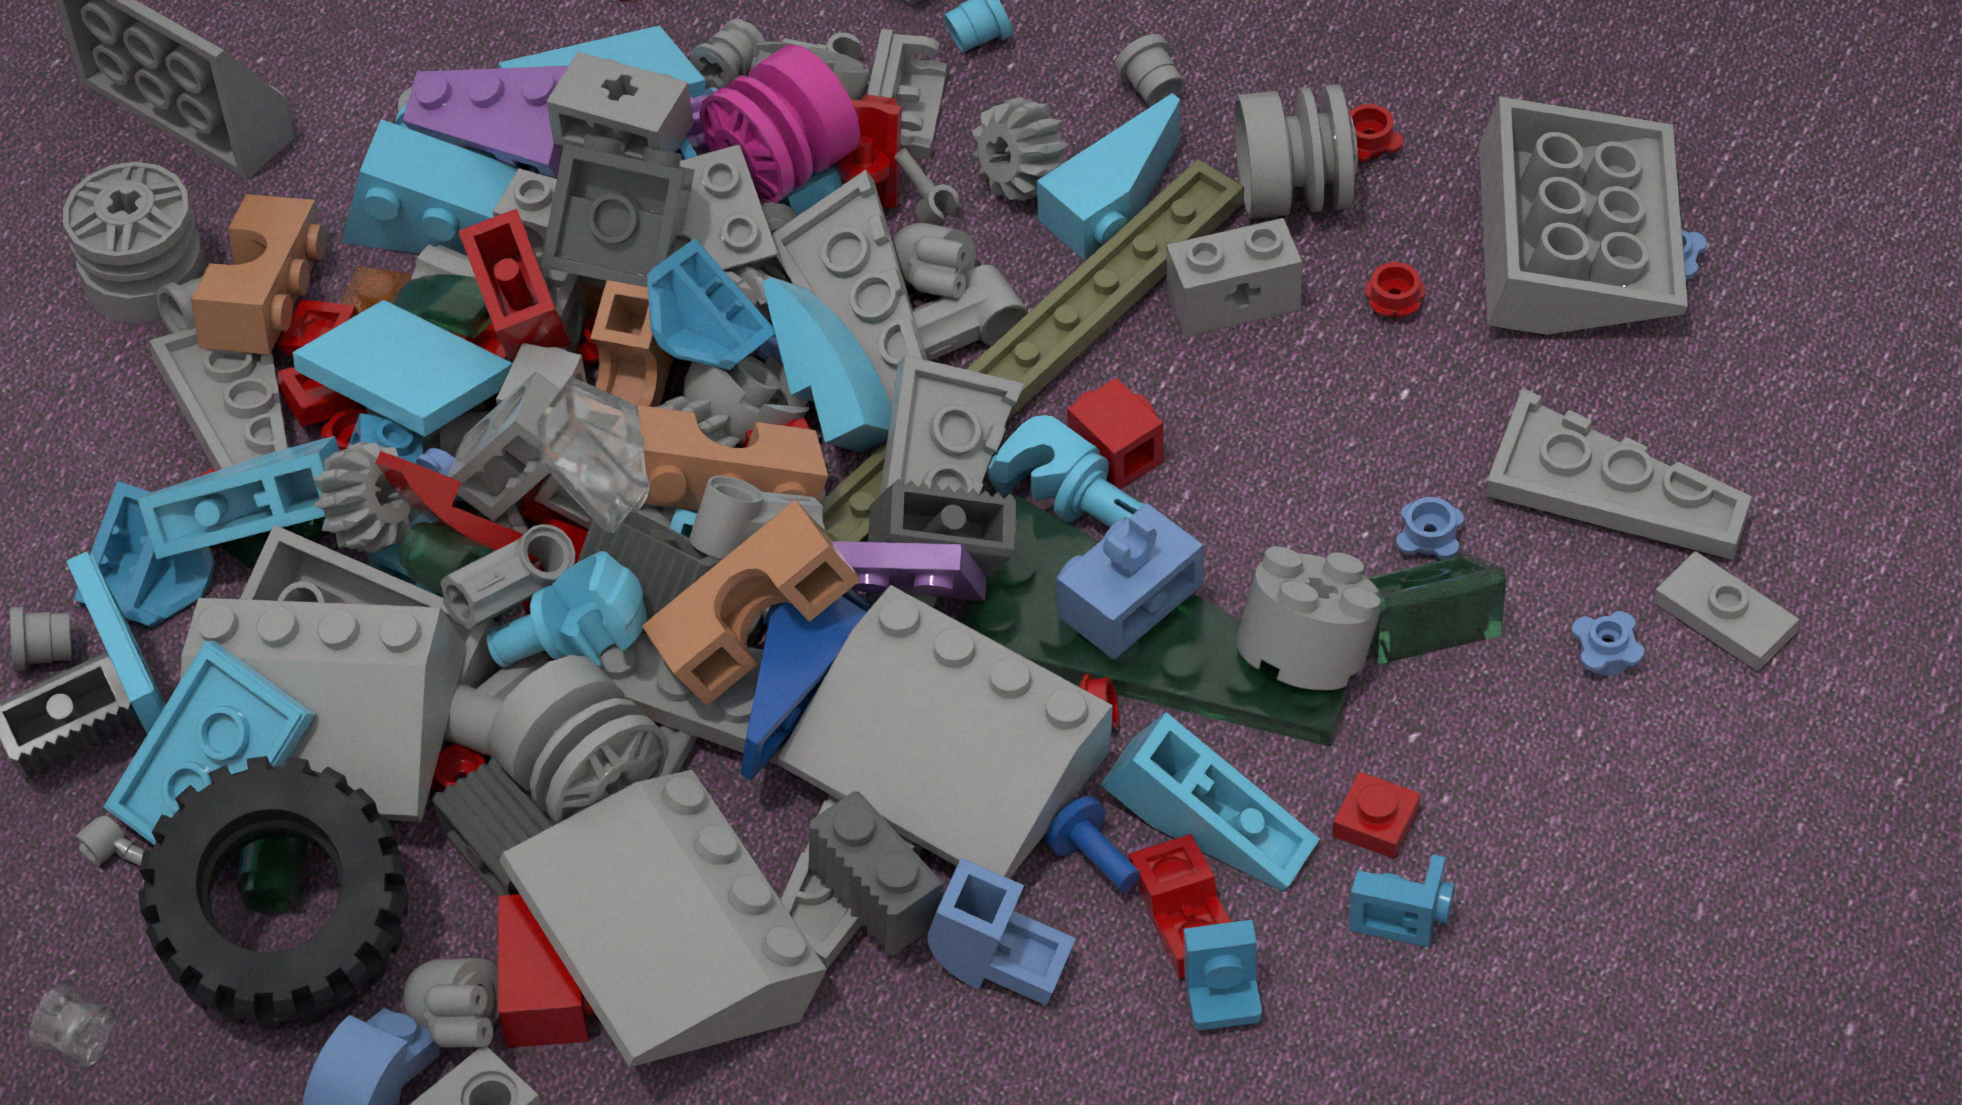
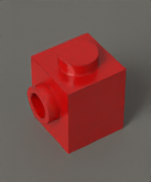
M1114 378L1097 390L1085 392L1073 405L1067 408L1068 427L1096 446L1100 451V455L1108 460L1109 471L1106 481L1117 488H1124L1164 462L1163 421L1157 417L1154 408L1143 395H1134L1117 378Z

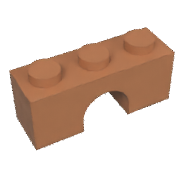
M246 194L228 228L234 265L210 263L191 298L199 348L270 355L281 331H287L290 327L293 307L299 295L304 296L308 290L310 272L316 260L321 261L325 256L327 230L325 225L318 223L315 200Z
M607 280L590 337L596 344L599 352L597 382L589 400L575 397L573 399L587 408L577 431L578 434L584 436L579 449L620 470L617 453L633 404L650 407L660 406L673 356L659 347L650 329L648 287Z
M636 404L632 406L617 453L625 496L628 502L672 508L677 507L695 511L699 510L707 482L713 476L737 478L755 486L761 492L815 497L818 502L828 479L816 430L755 422L747 447L732 448L718 444L706 437L698 427L695 413Z
M795 499L644 623L642 627L673 674L708 706L758 665L748 650L747 634L752 622L763 610L777 603H792L810 622L861 579L829 535Z

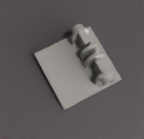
M740 144L680 161L681 167L695 169L684 227L682 231H677L673 253L696 238L724 271L778 256Z

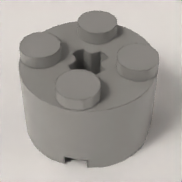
M1281 546L1268 548L1264 553L1262 562L1256 568L1236 636L1237 648L1241 655L1258 670L1261 660L1279 668L1277 680L1300 688L1335 690L1347 686L1349 677L1353 674L1358 679L1363 671L1383 607V599L1379 590L1369 579L1362 575L1364 564L1357 558L1345 553H1330L1324 558L1297 553Z

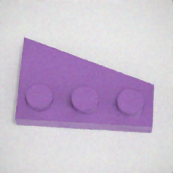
M568 66L416 72L403 122L408 129L467 150L476 148L493 153L499 161L515 166L518 161L537 167L541 174L557 178L563 146L553 143L546 101Z
M833 541L861 579L851 588L853 590L867 593H883L892 585L907 594L985 601L987 576L962 544Z

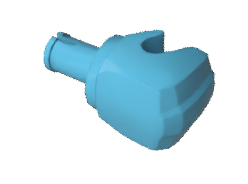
M1048 415L1035 416L1024 422L997 451L988 467L987 475L990 483L999 494L1005 497L1031 472L1032 498L1034 500H1043L1056 497L1053 511L1057 517L1065 522H1073L1084 513H1087L1110 528L1119 519H1128L1145 505V503L1137 501L1106 481L1109 462L1100 455V451L1096 446L1086 441L1056 418Z
M599 551L567 568L552 584L553 586L537 590L532 595L530 604L531 614L503 625L491 627L486 637L489 652L495 662L501 667L511 666L514 662L542 651H546L555 660L569 655L587 656L597 666H600L602 664L600 654L604 649L616 643L621 651L626 650L634 643L644 629L642 625L647 621V612L643 601V589L638 578L628 568L620 565L607 552Z

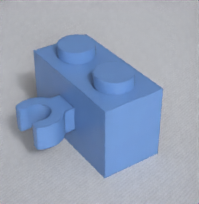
M1146 503L1128 519L1122 518L1116 521L1109 528L1104 539L1083 556L1077 555L1064 565L1059 576L1056 578L1058 617L1115 660L1204 584V545Z

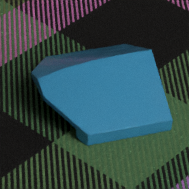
M696 238L659 263L647 274L650 329L659 347L675 358L731 370L775 335L772 325Z
M117 481L90 555L92 554L125 618L154 628L197 602L198 598H203L211 583L216 562L210 546L156 559L137 501L140 496L152 492ZM77 588L73 600L85 604L79 588Z

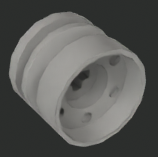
M1341 85L1322 86L1320 113H1317L1311 88H1298L1295 116L1285 115L1278 91L1236 95L1234 103L1235 145L1239 181L1244 186L1243 204L1247 218L1257 219L1289 215L1293 188L1302 187V192L1310 212H1322L1324 184H1327L1333 209L1352 208L1355 175L1358 172V151L1353 119L1348 113Z
M135 161L110 165L88 175L71 190L63 207V227L70 241L71 252L76 259L77 272L84 294L94 310L111 320L139 324L162 320L157 305L158 288L171 282L181 285L192 279H198L207 270L206 256L200 234L195 228V216L190 206L189 194L179 177L160 165Z
M569 655L550 661L524 678L507 695L493 717L487 737L490 755L526 791H531L532 799L548 813V816L556 824L637 781L660 777L669 753L667 735L632 700L625 699L624 692L589 657Z

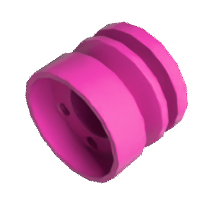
M787 44L752 67L748 77L740 75L726 84L725 88L722 87L702 100L699 112L702 132L711 152L740 144L759 201L762 204L779 202L791 194L792 190L810 181L812 172L820 173L857 149L861 136L858 116L852 101L835 73L817 55L803 46Z

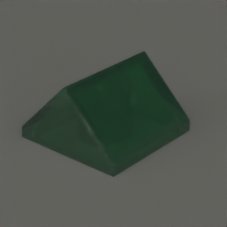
M1467 554L1367 577L1379 590L1375 594L1381 601L1379 606L1381 613L1370 645L1378 665L1501 636L1507 582L1503 567Z

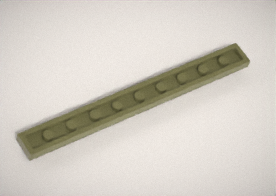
M1197 159L966 370L1024 383L1017 402L1012 406L1007 421L1167 274V244L1210 235L1244 203V186ZM887 442L819 502L823 506L825 532L832 541L868 542L870 505L880 496Z

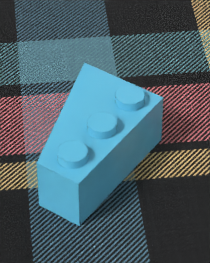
M381 119L358 175L341 243L420 254L428 244L433 247L441 245L467 256L458 231L493 218V210L518 168Z

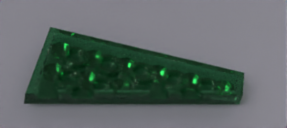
M1015 495L1016 522L1013 557L1009 558L1008 562L1005 561L1004 565L997 568L996 572H993L992 575H986L985 601L972 600L963 622L964 625L1074 685L1079 686L1083 675L1088 673L1094 679L1110 677L1119 696L1331 747L1348 697L1349 681L1347 686L1340 689L1312 690L1292 686L1277 680L1279 668L1264 660H1261L1258 670L1245 660L1237 648L1236 636L1241 620L1195 594L1190 595L1115 660L1058 617L1056 578L1070 559L1077 555L1083 556L1100 541Z

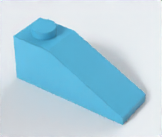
M1173 93L1037 180L1038 221L1084 261L1136 216L1146 204L1180 142V99Z
M335 436L275 451L140 496L137 501L156 559L270 531L273 525L282 528L325 517L323 509L312 506L321 498V492L313 479L324 472L323 460L331 457L333 453L339 452Z
M1167 712L1132 738L1100 784L1151 827L1175 839L1192 834L1201 852L1280 891L1289 887L1320 840V838Z

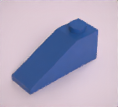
M842 596L810 622L792 603H777L769 608L765 617V625L768 626L746 734L741 775L752 781L788 741L849 634L867 613L866 611Z

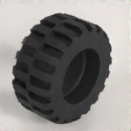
M267 756L248 758V770L231 774L228 766L224 765L209 772L208 775L212 781L210 785L199 792L192 785H189L175 798L179 809L173 817L170 818L167 815L160 816L151 832L156 840L153 851L147 850L143 852L139 869L144 879V888L138 891L140 912L147 925L146 934L163 966L173 981L178 983L185 990L188 997L206 1010L208 1007H211L220 1013L223 1020L241 1026L246 1020L259 1022L262 1029L283 1030L284 1021L300 1019L304 1027L323 1021L321 1012L338 1005L342 1012L359 1001L356 992L367 982L375 986L387 971L384 961L390 952L397 953L404 935L401 926L403 916L408 915L409 894L405 880L406 872L396 837L387 818H382L377 810L375 801L362 788L354 790L348 786L345 775L328 766L322 773L311 770L309 761L301 758L288 756L285 766H271ZM291 836L317 844L334 863L340 884L338 905L327 924L306 942L286 950L274 952L248 950L236 945L227 938L215 922L210 898L214 880L227 860L246 845L268 837Z

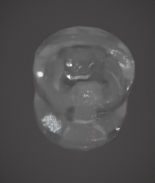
M64 984L56 986L39 1003L30 1024L29 1039L33 1046L47 1053L58 1050L62 1052L65 1062L81 1070L86 1069L98 1061L107 1049L115 1030L116 1014L113 1008L98 1001L88 1004L83 1002L80 992Z

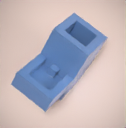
M961 858L928 932V945L931 952L947 971L971 987L979 990L985 978L1047 1006L1076 938L1014 911L1024 885Z
M383 1008L367 1022L349 1015L338 1025L322 1048L309 1076L302 1105H399L401 1088L439 1057L440 1046L431 1039L429 1029L417 1025L414 1019L405 1014L395 1013Z

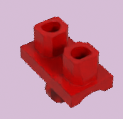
M867 94L862 97L861 101L851 99L858 116L861 136L857 149L838 161L837 170L842 185L866 170L874 179L881 205L896 209L900 200V165L894 156L901 150L902 106H897V100L894 98Z

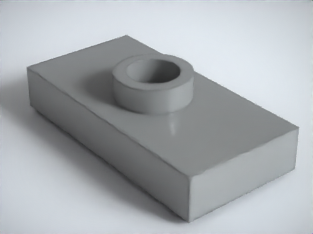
M1696 551L1655 590L1654 603L1757 672L1798 631L1799 618Z

